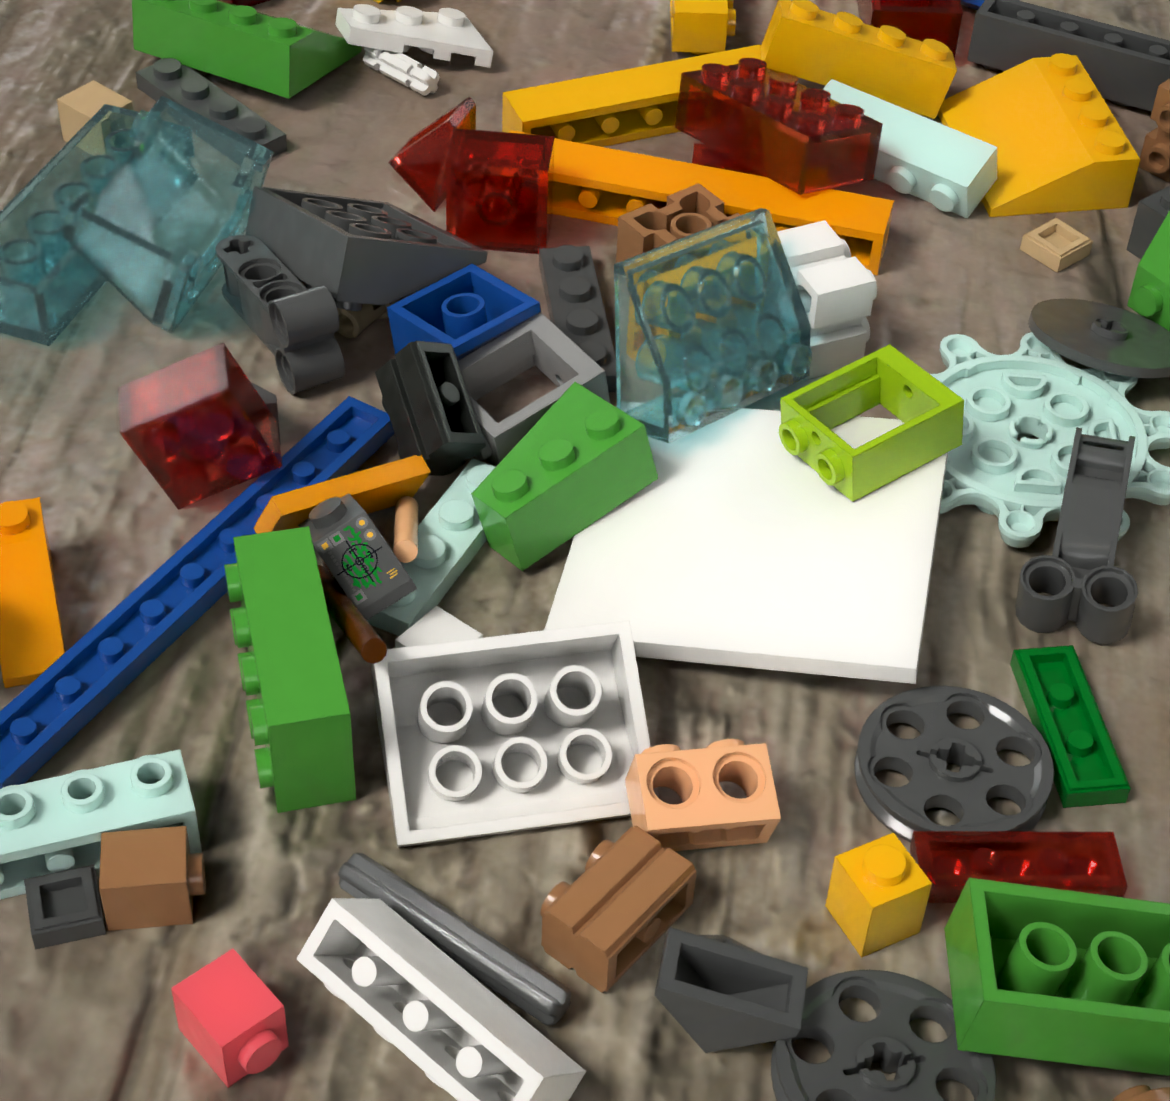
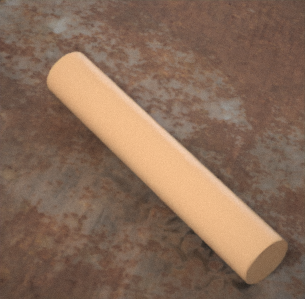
M410 496L399 498L395 504L393 553L399 562L402 563L413 561L418 554V503Z

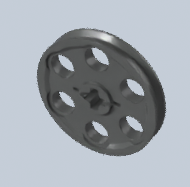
M955 686L915 688L899 693L879 705L867 718L862 727L854 762V773L859 793L869 810L882 824L898 836L918 846L933 851L958 855H974L997 851L1018 842L1028 835L1040 821L1045 811L1054 776L1053 761L1049 748L1040 732L1024 715L993 696ZM955 713L968 714L974 717L980 726L974 729H962L952 724L948 716ZM893 723L910 724L920 732V736L914 739L899 738L893 735L887 727ZM1005 749L1020 751L1027 756L1030 764L1025 766L1009 765L1002 761L997 753ZM947 763L960 766L959 772L947 770ZM884 769L896 770L905 775L909 783L901 787H891L880 782L875 774ZM993 797L1008 798L1020 807L1021 812L1016 815L999 814L988 805L987 800ZM935 807L945 808L957 815L960 822L951 826H940L928 819L925 811Z
M847 971L834 974L812 984L805 992L800 1032L797 1037L776 1040L771 1057V1079L777 1101H945L939 1095L936 1084L946 1079L963 1083L970 1089L974 1101H994L996 1074L992 1055L958 1050L952 999L918 979L890 971ZM847 998L864 1000L873 1007L877 1017L868 1022L852 1020L843 1013L839 1003ZM918 1018L931 1019L942 1026L946 1032L947 1039L935 1043L924 1041L912 1031L909 1022ZM797 1039H815L828 1049L830 1058L822 1063H809L800 1059L794 1053L791 1044ZM871 1063H879L884 1072H896L894 1080H886L885 1075L879 1070L869 1071Z

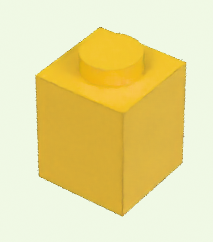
M893 832L834 857L825 907L862 958L920 933L932 882Z

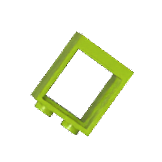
M890 344L780 398L781 425L779 426V436L785 449L790 454L800 457L818 473L827 485H833L852 502L962 445L964 399ZM879 404L904 422V424L855 449L830 430Z

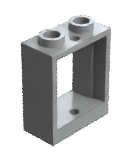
M541 312L458 360L477 416V422L480 425L486 447L474 455V457L479 461L486 459L495 467L574 382H577L610 403L605 370ZM533 366L540 369L557 386L554 390L499 423L476 402L479 398Z

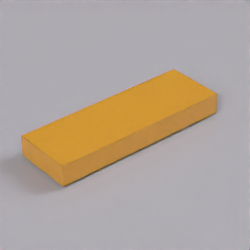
M414 455L271 497L257 520L254 530L256 534L299 528L298 524L308 519L311 510L319 503L333 497L341 498L348 493L367 514L393 507L397 500L403 496L414 497L431 471L422 455Z

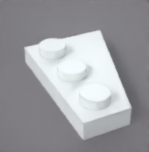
M357 4L353 9H337L335 25L350 45L405 53L409 50L410 46H414L424 52L433 54L434 59L450 61L451 53L473 56L475 58V66L491 68L494 51L466 15L457 9L441 8L439 12H422L415 7L400 6L396 10H379L377 7L367 4Z

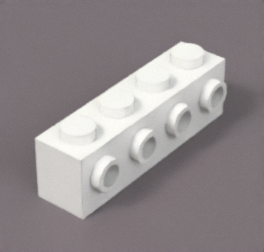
M332 898L297 957V960L321 980L333 995L345 1001L370 1023L382 1038L394 1044L419 1066L433 1083L445 1089L457 1101H569L586 1073L585 1069L381 899Z

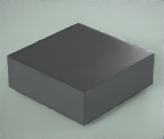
M94 865L24 879L31 936L35 950L106 934Z

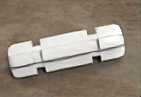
M368 47L364 48L363 62L368 67L376 71L379 70L385 76L406 87L410 86L412 90L423 96L429 93L434 94L437 91V83L440 76L435 70L425 65L423 67L420 62L402 53Z

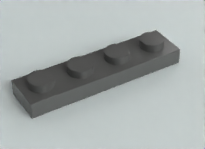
M163 58L157 60L153 65L135 72L137 88L248 168L287 151V140L284 132L190 67L181 65L180 61L173 58Z
M562 245L557 248L539 249V268L550 321L605 370L608 393L619 392L620 372L590 246Z

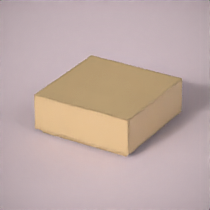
M1054 218L1024 234L1020 250L1056 273H1059L1089 256L1093 240L1058 218Z

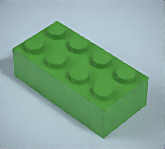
M307 526L233 537L236 563L225 564L224 569L229 601H241V607L230 609L234 643L238 648L248 647V652L237 654L242 689L246 692V696L256 695L257 699L246 700L251 739H254L255 746L265 744L266 747L254 749L260 789L273 787L277 813L356 800L351 714L310 528Z
M968 878L944 928L958 1050L1170 1076L1169 903Z

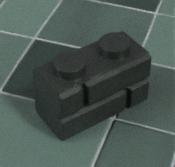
M410 342L395 355L396 359H390L375 372L382 393V405L390 417L399 445L398 454L400 459L422 455L431 471L429 475H448L466 462L465 459L472 458L485 448L486 443L480 425L477 422V416L453 346L437 342Z

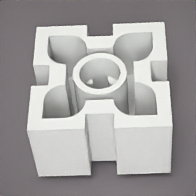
M825 220L768 233L767 248L770 250L768 264L770 283L766 284L762 323L777 342L784 340L787 342V356L800 373L808 380L830 374L864 357L866 342L870 338V326L866 316L871 315L873 300L877 296V283L873 273L866 269L856 256L851 257L847 242L841 239Z

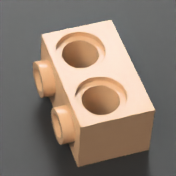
M724 739L713 742L706 748L680 750L679 746L673 744L656 745L645 749L641 754H635L625 778L632 826H638L659 840L664 849L669 847L674 851L767 843L781 820L766 743L745 745L744 741L740 739ZM728 781L739 785L744 790L747 798L739 799L729 796L722 790L719 782ZM657 787L670 788L680 796L683 803H665L657 797L653 789Z

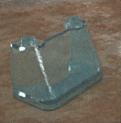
M161 96L149 112L141 110L136 116L129 137L134 139L135 143L132 154L98 195L89 190H84L78 197L73 194L70 195L60 211L58 224L64 226L63 238L152 325L173 333L223 264L216 255V245L225 238L245 233L254 186L263 187L273 151Z

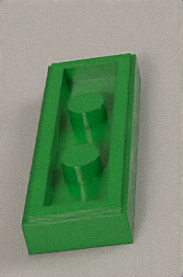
M1074 646L1014 650L1010 666L1031 722L1042 735L1051 753L1054 769L1053 781L1063 808L1126 803L1131 787Z

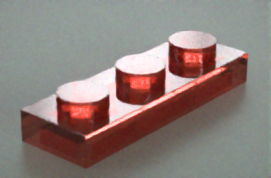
M913 831L910 843L911 856L932 882L927 903H957L968 878L1123 898L1128 887L1114 832Z

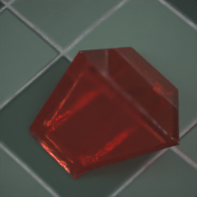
M468 97L410 137L388 162L433 212L437 210L476 163V104L471 97Z

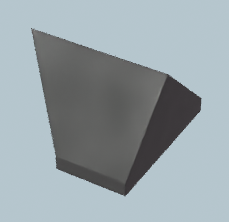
M669 927L665 936L655 997L705 1053L797 1037L801 1030L808 968L763 955L726 935H696Z

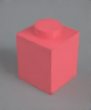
M234 948L171 988L179 1030L228 1088L246 1075L257 1074L270 1067L277 1060L281 1052L289 1047L284 1005Z

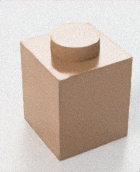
M186 826L101 833L99 891L108 931L193 924V896L205 895L206 892L205 864L203 853L190 852Z

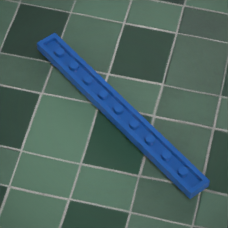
M348 396L0 711V789L9 785L24 784L228 592L224 565L236 563L233 537L256 534L254 530L256 522L272 496L354 473L395 434L389 415L382 410Z

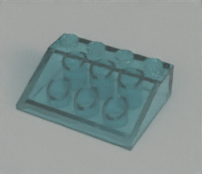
M759 208L614 264L617 408L643 423L648 437L671 443L809 377L812 361V351L810 349L811 325L770 210Z

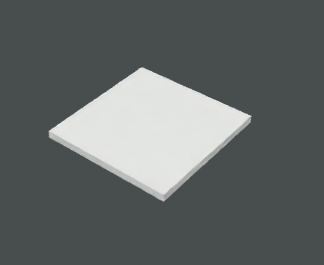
M618 399L616 404L618 409L645 425L658 479L574 536L544 630L630 620L636 657L916 684L948 452L852 502L833 485H827L818 473L800 457L790 454L785 449L779 436L781 411ZM856 416L830 430L855 449L904 424V422L900 419Z

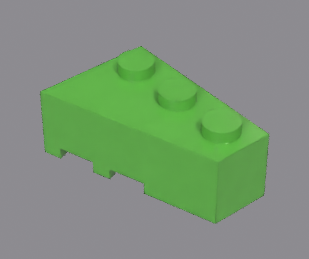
M574 382L471 495L489 547L521 571H524L658 479V474L645 425L577 382Z

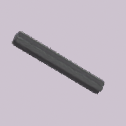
M354 853L341 866L338 872L341 889L355 898L381 899L469 974L543 1024L553 1026L567 1012L571 1004L572 994L568 987L367 855Z

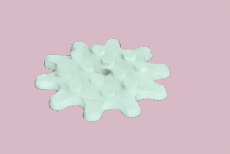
M1032 332L1025 334L1020 341L1018 351L1009 355H996L987 352L977 341L966 335L953 334L942 339L939 351L947 369L941 373L930 375L964 399L962 445L948 452L940 514L961 505H976L982 512L998 517L1000 535L1006 544L1015 548L1028 547L1040 535L1044 522L1059 520L1076 427L1082 428V434L1129 441V436H1135L1125 499L1135 498L1157 505L1170 504V467L1161 465L1149 455V451L1170 448V412L1142 410L1129 403L1125 395L1136 385L1138 378L1117 375L1094 368L1080 369L1069 365L1061 358L1059 353L1044 345ZM1036 436L1039 439H1030L1029 437ZM1124 510L1118 541L1126 534L1130 526V518Z

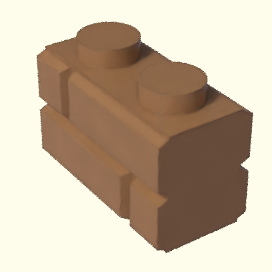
M636 825L628 829L615 843L609 839L602 841L591 853L585 866V872L571 885L565 881L560 882L545 898L540 911L542 916L541 945L548 955L568 969L574 968L580 978L601 993L607 992L693 904L697 873L694 864L671 848L664 849L659 840Z

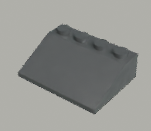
M254 186L245 235L255 236L260 239L300 282L306 283L307 289L319 285L327 287L335 301L336 307L340 309L361 311L363 304L386 305L417 292L470 264L479 266L486 263L487 251L388 202Z

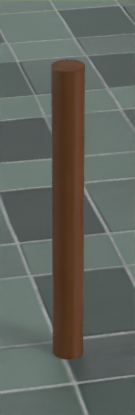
M318 565L328 613L366 662L374 664L382 661L387 654L385 642L326 569Z

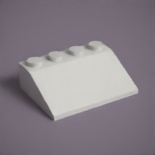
M630 620L387 649V654L382 661L371 664L378 728L397 848L631 816L625 778L635 754H641L651 745ZM657 787V788H654L653 790H654L655 794L657 795V797L659 798L658 787Z

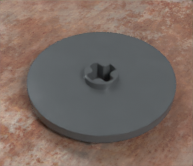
M1067 298L1042 301L1036 304L1031 311L1028 320L1031 332L1044 345L1066 358L1094 369L1136 378H1163L1170 376V331L1143 316L1103 303Z

